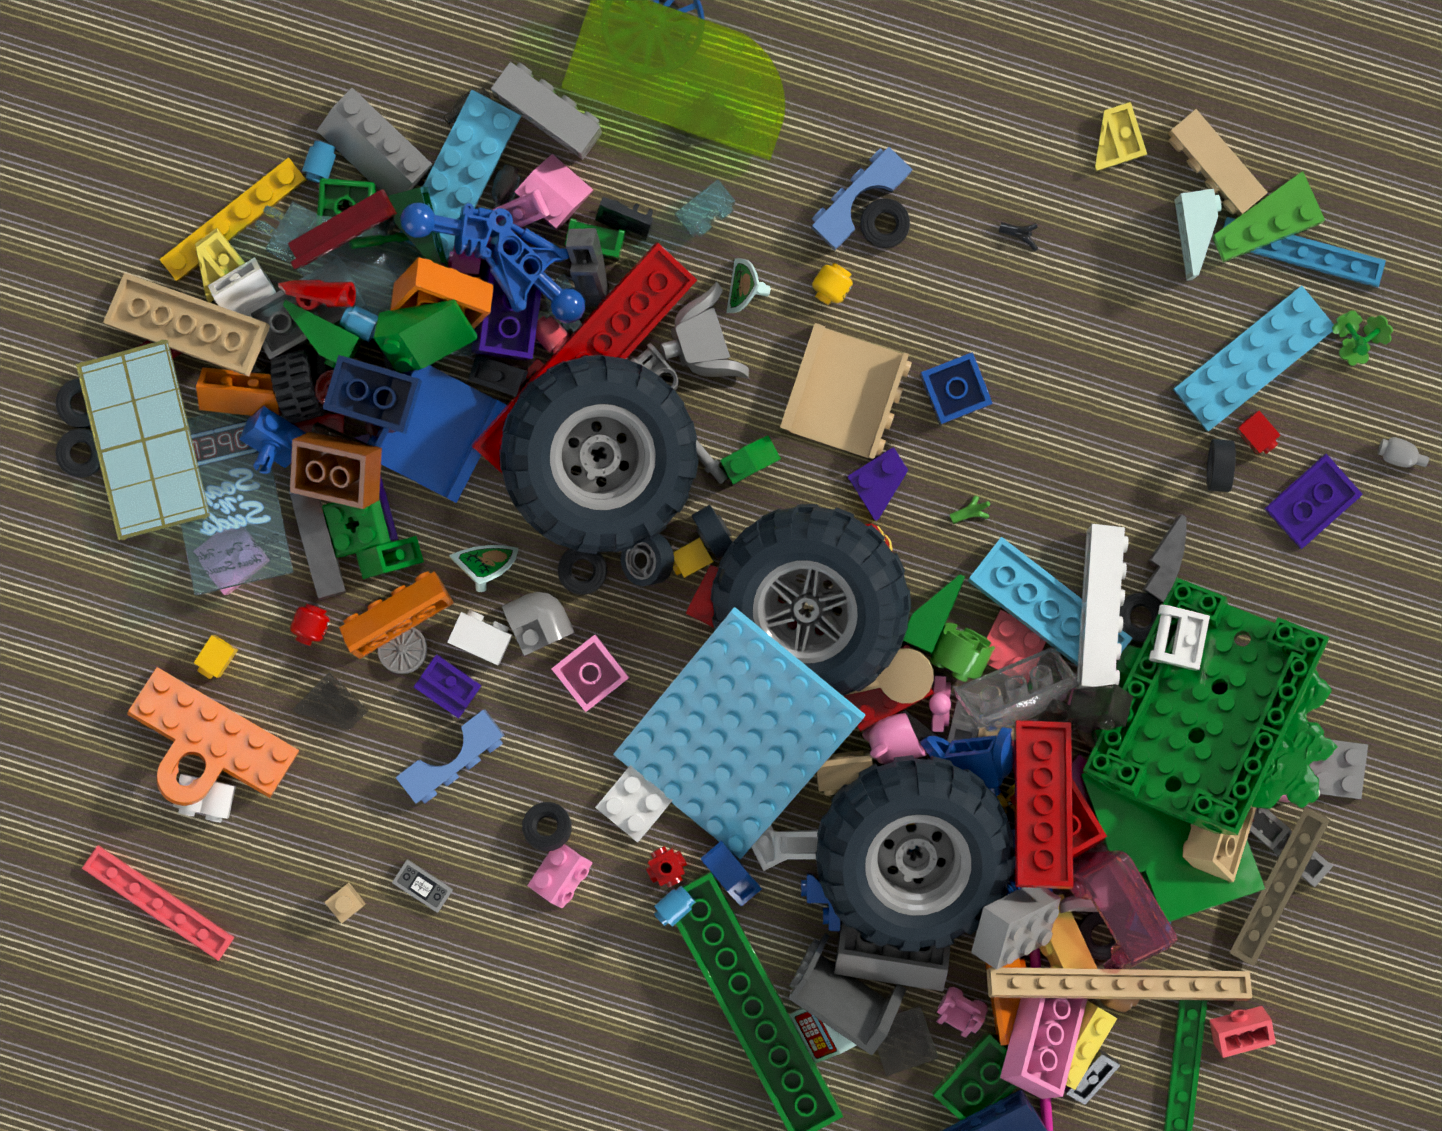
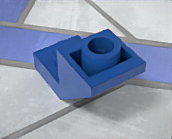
M722 841L700 858L740 906H743L762 890L756 880L746 871L736 856Z
M807 873V879L801 880V897H806L807 903H828V908H823V924H828L829 931H840V919L834 913L828 898L825 897L820 881L813 874Z

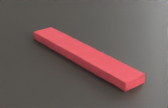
M99 845L94 849L82 867L90 875L217 961L221 959L235 938Z

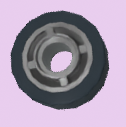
M660 534L652 539L649 538L636 544L634 548L621 551L622 570L627 579L635 585L643 587L662 583L669 578L673 570V549L669 542Z

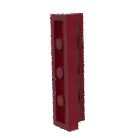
M384 189L379 190L289 242L288 245L296 258L290 262L293 268L298 269L309 265L396 215L397 213Z

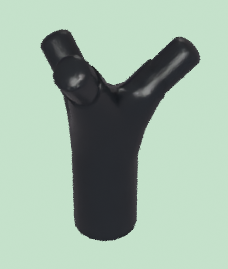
M1001 222L999 233L1014 236L1024 241L1033 251L1038 249L1030 238L1032 236L1031 231L1038 228L1036 223L1030 226H1015Z

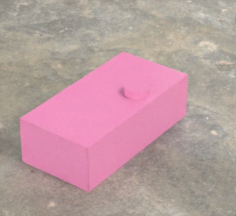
M1021 998L1000 1078L1041 1099L1063 1097L1087 999Z

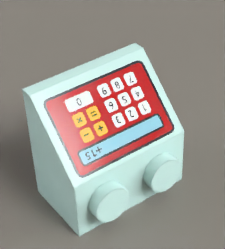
M803 1008L790 1014L815 1063L839 1055L856 1046V1044Z

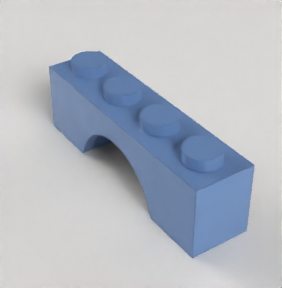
M890 147L885 151L880 148L869 159L872 164L865 171L860 168L850 180L853 184L846 191L841 188L831 198L834 203L827 210L822 207L812 218L815 223L811 228L834 251L855 230L851 220V206L854 200L861 193L869 189L879 188L893 192L911 174L913 169Z
M485 709L461 726L464 739L463 747L454 761L446 765L434 766L417 760L396 777L415 803H418L420 800L424 804L437 795L435 789L442 783L446 787L459 778L457 772L464 766L468 770L481 761L478 756L486 749L491 753L503 744L500 739L505 736Z

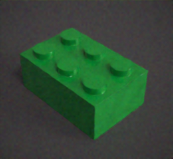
M986 1031L933 1089V1096L960 1121L1009 1096L1017 1086L1000 1078L1007 1048L1004 1045L1001 1046L998 1040Z

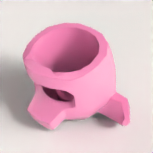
M906 713L881 719L873 726L867 728L862 734L863 738L870 744L872 750L870 756L880 764L891 763L894 761V757L913 755L914 758L926 756L925 750L920 745Z

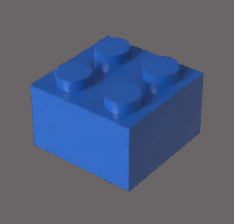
M973 352L919 374L939 425L993 404Z

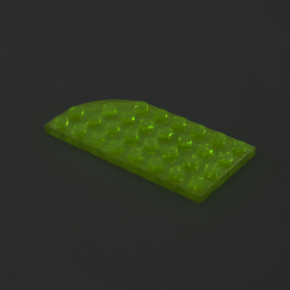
M650 0L590 1L561 88L767 160L771 159L784 121L785 95L781 78L773 61L754 40L741 32Z

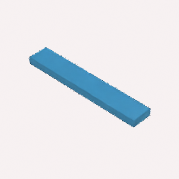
M1226 217L1223 228L1235 219ZM1296 235L1249 252L1373 287H1379L1386 260Z

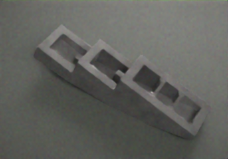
M290 493L318 599L323 600L346 593L338 558L335 556L324 517L321 499Z

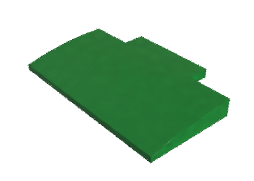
M1114 705L1088 713L1085 716L1095 744ZM1195 731L1191 733L1189 740L1193 743H1200L1203 741L1205 734L1201 731ZM1086 773L1080 775L1092 811L1107 835L1103 841L1117 880L1142 872L1161 925L1265 890L1248 841H1246L1234 882L1226 881L1194 868L1183 858V846L1188 840L1191 831L1190 823L1113 792ZM1171 780L1167 783L1166 789L1170 792H1176L1181 788L1182 783L1178 780Z

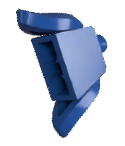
M1002 727L997 735L952 740L951 743L936 736H928L920 741V744L930 757L934 756L949 760L954 766L962 770L969 769L981 778L987 788L996 796L1001 793L999 787L1004 778L1013 769L1014 748L1011 737L1012 728Z

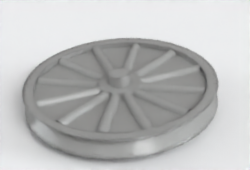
M414 627L378 648V657L383 666L397 674H408L417 670L427 655L426 640L422 633Z

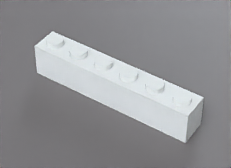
M1092 524L1087 529L1076 691L1110 694L1119 684L1120 672L1116 670V660H1119L1121 656V644L1117 642L1118 633H1121L1123 628V617L1119 616L1120 606H1123L1125 600V590H1121V580L1125 579L1127 570L1126 563H1123V553H1126L1128 548V537L1124 536L1125 527Z

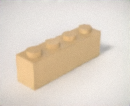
M1197 109L1168 133L1171 137L1169 139L1170 144L1178 152L1182 150L1189 158L1187 160L1188 165L1196 173L1200 171L1207 179L1204 181L1209 189H1214L1215 194L1218 192L1224 199L1222 204L1230 214L1236 213L1238 217L1241 216L1268 193Z

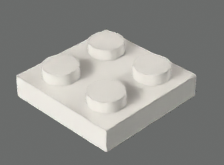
M630 765L595 808L636 842H639L673 800L667 798L659 788L645 780L643 775Z

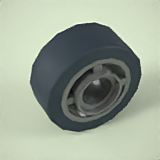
M708 505L694 513L692 518L697 525L696 530L707 549H711L715 557L720 559L732 544L730 538L732 535L721 516H717L712 506Z

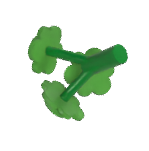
M1349 311L1339 316L1336 320L1337 323L1332 327L1333 333L1339 334L1340 337H1345L1347 334L1352 335L1351 339L1346 338L1342 341L1343 347L1339 350L1340 358L1347 360L1351 366H1355L1357 363L1365 364L1369 360L1367 352L1370 350V345L1368 344L1370 340L1375 344L1379 342L1388 344L1391 341L1390 334L1393 332V328L1391 325H1388L1387 319L1379 315L1376 318L1371 316L1367 319L1368 324L1364 326V333L1367 335L1365 338L1358 335L1357 331L1359 330V324L1362 322V317L1356 311Z

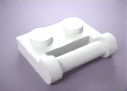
M1160 605L1158 614L1161 616L1154 651L1150 652L1149 660L1195 671L1199 670L1210 616L1173 606ZM1174 617L1179 620L1172 654L1165 653L1171 618Z

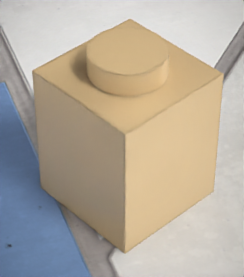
M350 883L346 884L325 901V904L341 924L366 905Z

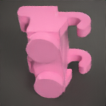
M949 987L938 1007L937 1013L940 1015L936 1022L941 1025L943 1022L948 1023L962 1031L961 1036L966 1038L971 1031L976 1034L983 1025L988 1007L982 1001L974 1000L972 1002L963 997V992L960 989Z

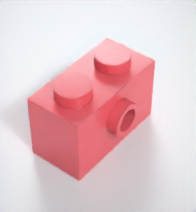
M1262 1006L1248 1010H1235L1229 1015L1209 1020L1213 1043L1223 1058L1276 1044L1272 1019Z

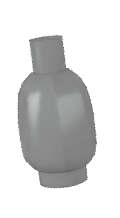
M1392 437L1389 440L1382 439L1377 452L1387 463L1407 468L1416 464L1426 468L1429 462V457L1419 454L1414 444L1396 437Z

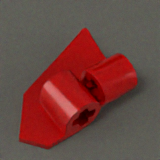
M292 280L278 283V287L286 295L295 296L298 305L306 310L314 309L323 303L327 307H351L356 301V289L353 282Z

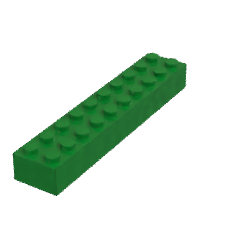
M709 871L683 885L682 887L695 900V903L691 906L692 910L678 921L676 925L787 1130L818 1131L842 1118L843 1113L715 876Z

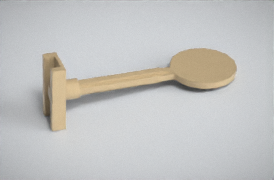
M899 649L889 667H886L873 683L861 691H854L849 694L881 688L894 701L914 703L921 700L930 691L934 681L933 668L929 660L921 652L913 649Z

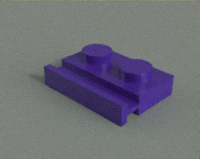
M436 654L418 682L414 685V688L457 718H460L482 685Z

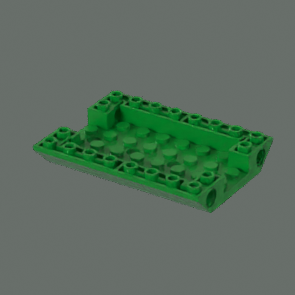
M1176 577L1163 605L1210 616L1200 669L1195 671L1149 660L1150 652L1154 651L1161 616L1158 614L1083 772L1113 792L1209 832L1238 836L1328 644L1329 637L1277 617L1275 623L1228 605L1227 597ZM1171 618L1165 653L1172 654L1178 618ZM1240 635H1247L1251 638L1250 643L1246 646H1238L1235 640ZM1217 683H1224L1228 686V689L1224 694L1218 695L1212 691L1213 686ZM1201 731L1205 734L1202 742L1193 743L1189 740L1191 733ZM1171 780H1178L1182 783V786L1178 791L1170 792L1166 789L1167 783Z

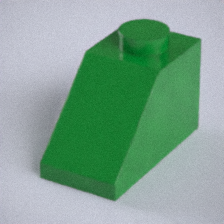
M767 435L721 459L720 463L731 483L735 485L781 460Z
M417 536L356 553L363 579L424 562Z

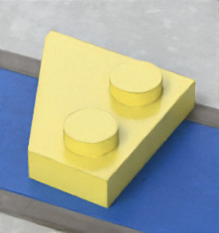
M1131 102L1104 110L1095 164L1096 172L1147 155Z
M218 228L195 244L205 297L209 303L214 298L208 285L245 263Z

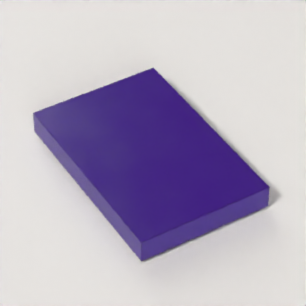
M1324 454L1270 502L1264 510L1297 547L1303 549L1363 494L1327 454Z

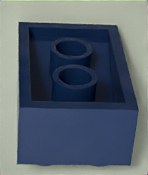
M338 355L323 409L406 434L422 381L412 376Z

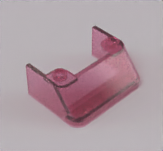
M1123 851L1082 853L1073 859V888L1070 889L1077 898L1093 902L1117 942L1111 947V959L1103 964L1105 969H1130L1168 950L1177 942L1175 931L1134 862Z

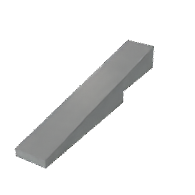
M1256 808L1250 832L1279 857L1292 831L1268 809ZM1314 851L1301 877L1315 888L1333 866Z

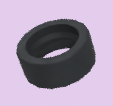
M1211 440L1207 460L1206 480L1208 491L1230 492L1232 489L1236 462V448L1233 440Z

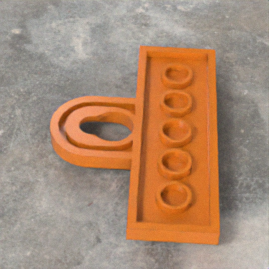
M158 667L127 714L174 742L158 767L156 780L158 789L163 797L176 805H193L204 799L222 771L271 798L299 753V750ZM187 755L199 756L205 764L204 773L200 778L193 780L190 785H180L176 780V776L179 773V761Z

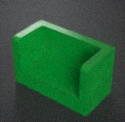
M571 218L568 232L569 229L596 228L603 257L620 260L625 231H615L577 222L576 219Z

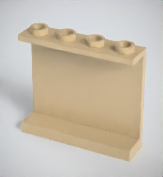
M815 323L780 429L874 460L875 455L881 456L886 440L881 439L884 428L889 430L894 418V414L890 413L893 402L899 403L903 388L898 387L901 377L907 378L912 362L907 361L909 354H901L826 329L825 326Z

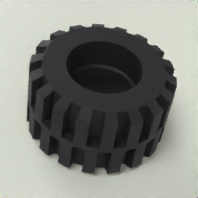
M308 349L274 357L271 362V382L275 398L282 414L291 424L324 416L327 411L323 409L327 394L318 380L317 361Z

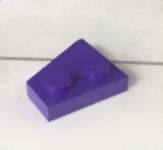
M893 447L847 476V478L876 521L882 515L908 469Z

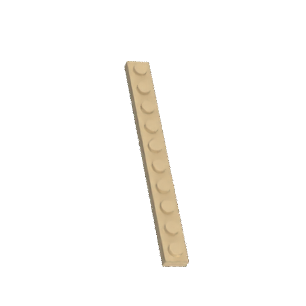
M993 967L987 969L989 997L1249 1001L1252 999L1250 971L1002 967L997 970Z

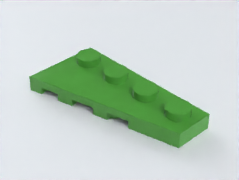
M1302 171L1221 229L1212 238L1222 261L1226 262L1320 225L1325 219Z

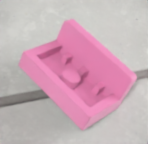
M564 844L562 847L548 853L527 886L550 903L563 908L572 899L579 883L588 875L592 862Z

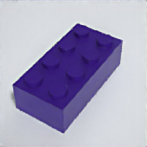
M491 242L487 243L486 247L489 249ZM504 243V252L511 255L512 249L510 245ZM484 259L481 279L493 285L491 311L474 328L477 340L472 343L471 353L521 361L533 359L541 291L532 285L527 293L526 308L520 312H514L509 299L490 272L491 267ZM524 262L523 268L525 272L531 274V265Z

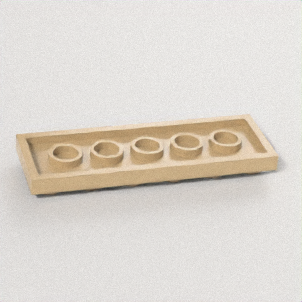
M124 273L103 321L109 327L154 343L168 340L170 349L248 377L270 328V325L266 322Z

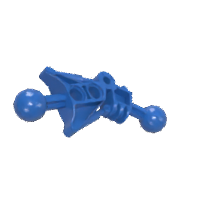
M412 203L403 210L400 220L401 227L406 234L414 238H423L432 231L455 236L454 247L458 255H461L464 251L468 257L474 253L476 258L485 259L491 267L490 272L509 299L514 312H520L526 308L527 293L531 286L534 285L551 301V312L557 320L563 323H573L582 317L585 311V300L581 293L574 289L560 288L543 272L551 263L562 262L568 259L567 249L559 248L529 229H522L515 225L512 215L506 209L490 210L480 207L474 209L472 204L467 203L462 206L460 217L457 219L437 216L429 206L423 203ZM513 231L520 234V238L536 246L537 248L529 247ZM489 237H491L490 249L486 247ZM504 243L510 245L512 249L511 255L504 252ZM524 262L531 265V274L525 272L523 268Z

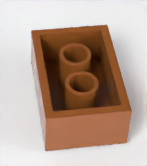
M307 432L292 440L290 493L364 509L379 501L382 448Z

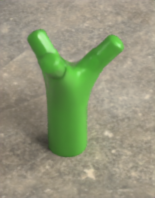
M974 496L967 507L950 514L953 524L972 517L988 519L989 514L981 510L989 507L990 502L977 504L979 497Z

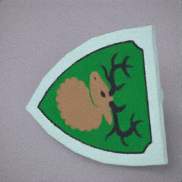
M737 258L734 261L726 313L741 311L749 304L755 294L767 297L770 294V286L764 282H759L757 272L749 260Z
M503 545L477 546L451 554L450 558L475 582L476 591L484 592L487 589L486 582L499 577L512 566L516 560L518 548Z

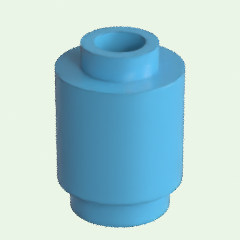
M314 141L313 146H310L302 172L307 174V180L320 183L321 178L329 179L336 157L334 146L320 141Z
M359 306L347 307L339 325L344 327V330L369 342L374 338L378 315Z
M682 886L676 890L673 888L654 906L657 910L654 915L664 926L669 923L673 927L692 910L691 906L695 903V900Z

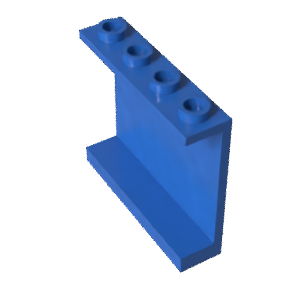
M430 365L423 369L403 372L405 375L422 381L407 433L403 434L380 427L377 435H371L367 444L382 448L381 464L457 503L481 457V454L471 445L507 405Z

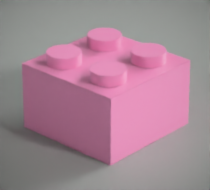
M596 634L552 668L553 672L585 712L630 678Z

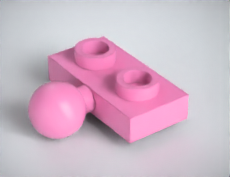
M934 676V694L929 701V708L932 711L931 731L943 732L944 726H949L951 682H946L945 676Z

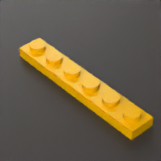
M288 157L159 260L177 282L199 266L195 247L198 241L218 228L229 242L304 183L306 178Z

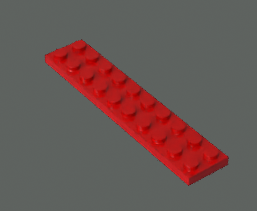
M656 242L525 387L545 373L548 368L563 361L590 355H604L626 359L692 287L697 279ZM518 395L517 397L515 396L471 445L501 474L499 450L502 443V429L508 412L510 413L519 397Z

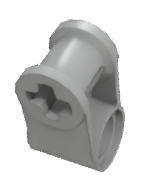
M651 343L647 345L648 348L636 359L632 358L630 360L646 367L660 377L665 374L671 375L674 378L671 387L675 391L677 390L679 380L675 371L667 364L664 357Z

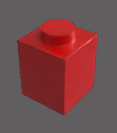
M1260 411L1254 412L1235 429L1255 454H1260L1262 451L1265 454L1269 453L1278 445L1276 439L1281 436Z

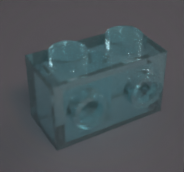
M717 179L675 213V217L692 238L697 234L701 237L712 228L711 223L718 217L723 220L734 211L732 206L735 205V200Z

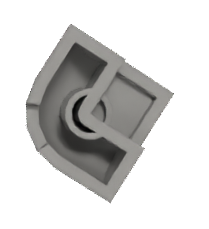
M534 592L526 594L502 606L524 656L575 633L564 607L558 599L548 593Z

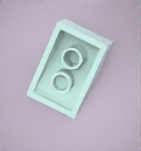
M1214 189L1181 193L1175 199L1187 281L1193 280L1200 273L1218 218V212L1221 211L1220 196L1215 195Z

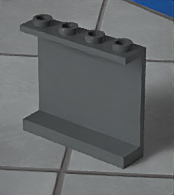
M824 933L819 941L814 939L806 950V955L795 973L796 976L789 985L792 991L788 999L870 1055H873L888 1035L907 989L900 984H896L887 998H884L855 977L834 974L835 964L821 955L829 938V935Z

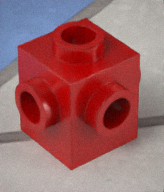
M663 846L650 853L652 858L648 860L650 867L646 868V871L653 883L658 881L660 886L667 884L669 888L683 880L681 875L685 874L683 867L687 863L680 850L675 853L673 847L667 850ZM669 863L672 869L670 872L664 873L661 870V865Z

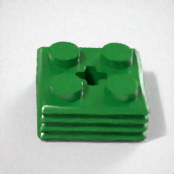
M321 178L316 227L341 213L342 211L339 210V207L344 206L345 202H349V205L352 207L376 193V185L373 182ZM373 228L358 237L372 235Z
M380 501L364 509L334 502L322 506L336 558L352 555L391 542ZM354 521L359 522V526L356 528L353 526Z

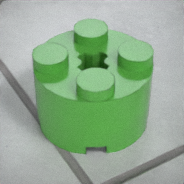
M946 623L929 661L937 667L950 669L953 671L952 676L964 682H967L968 678L974 680L981 678L995 647H989L991 642L971 629L965 628L964 631L956 630L957 624Z

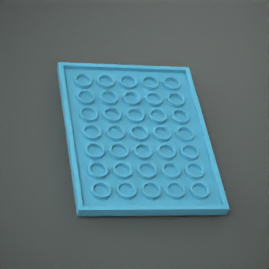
M734 607L613 755L629 767L631 765L643 775L645 780L659 788L667 798L672 799L671 803L717 841H722L734 855L741 859L862 721L865 714Z

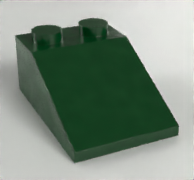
M419 187L388 195L397 213L391 217L394 218L396 225L426 259L448 267L440 233L432 231L423 238H414L406 234L401 227L400 218L402 212L412 203H423L434 212L428 187Z

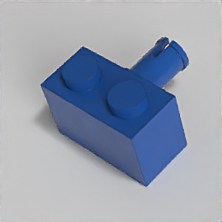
M263 406L248 418L239 440L259 452L253 467L257 471L259 466L262 465L259 472L268 474L271 471L273 462L284 468L291 464L292 440L306 432Z

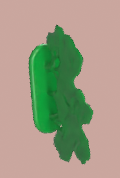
M1316 670L1253 801L1252 807L1271 809L1282 795H1286L1290 802L1296 804L1299 808H1303L1309 802H1315L1319 797V778L1314 774L1309 765L1313 761L1327 760L1338 746L1330 738L1324 737V730L1317 722H1308L1306 714L1323 705L1332 691L1327 682L1319 677Z

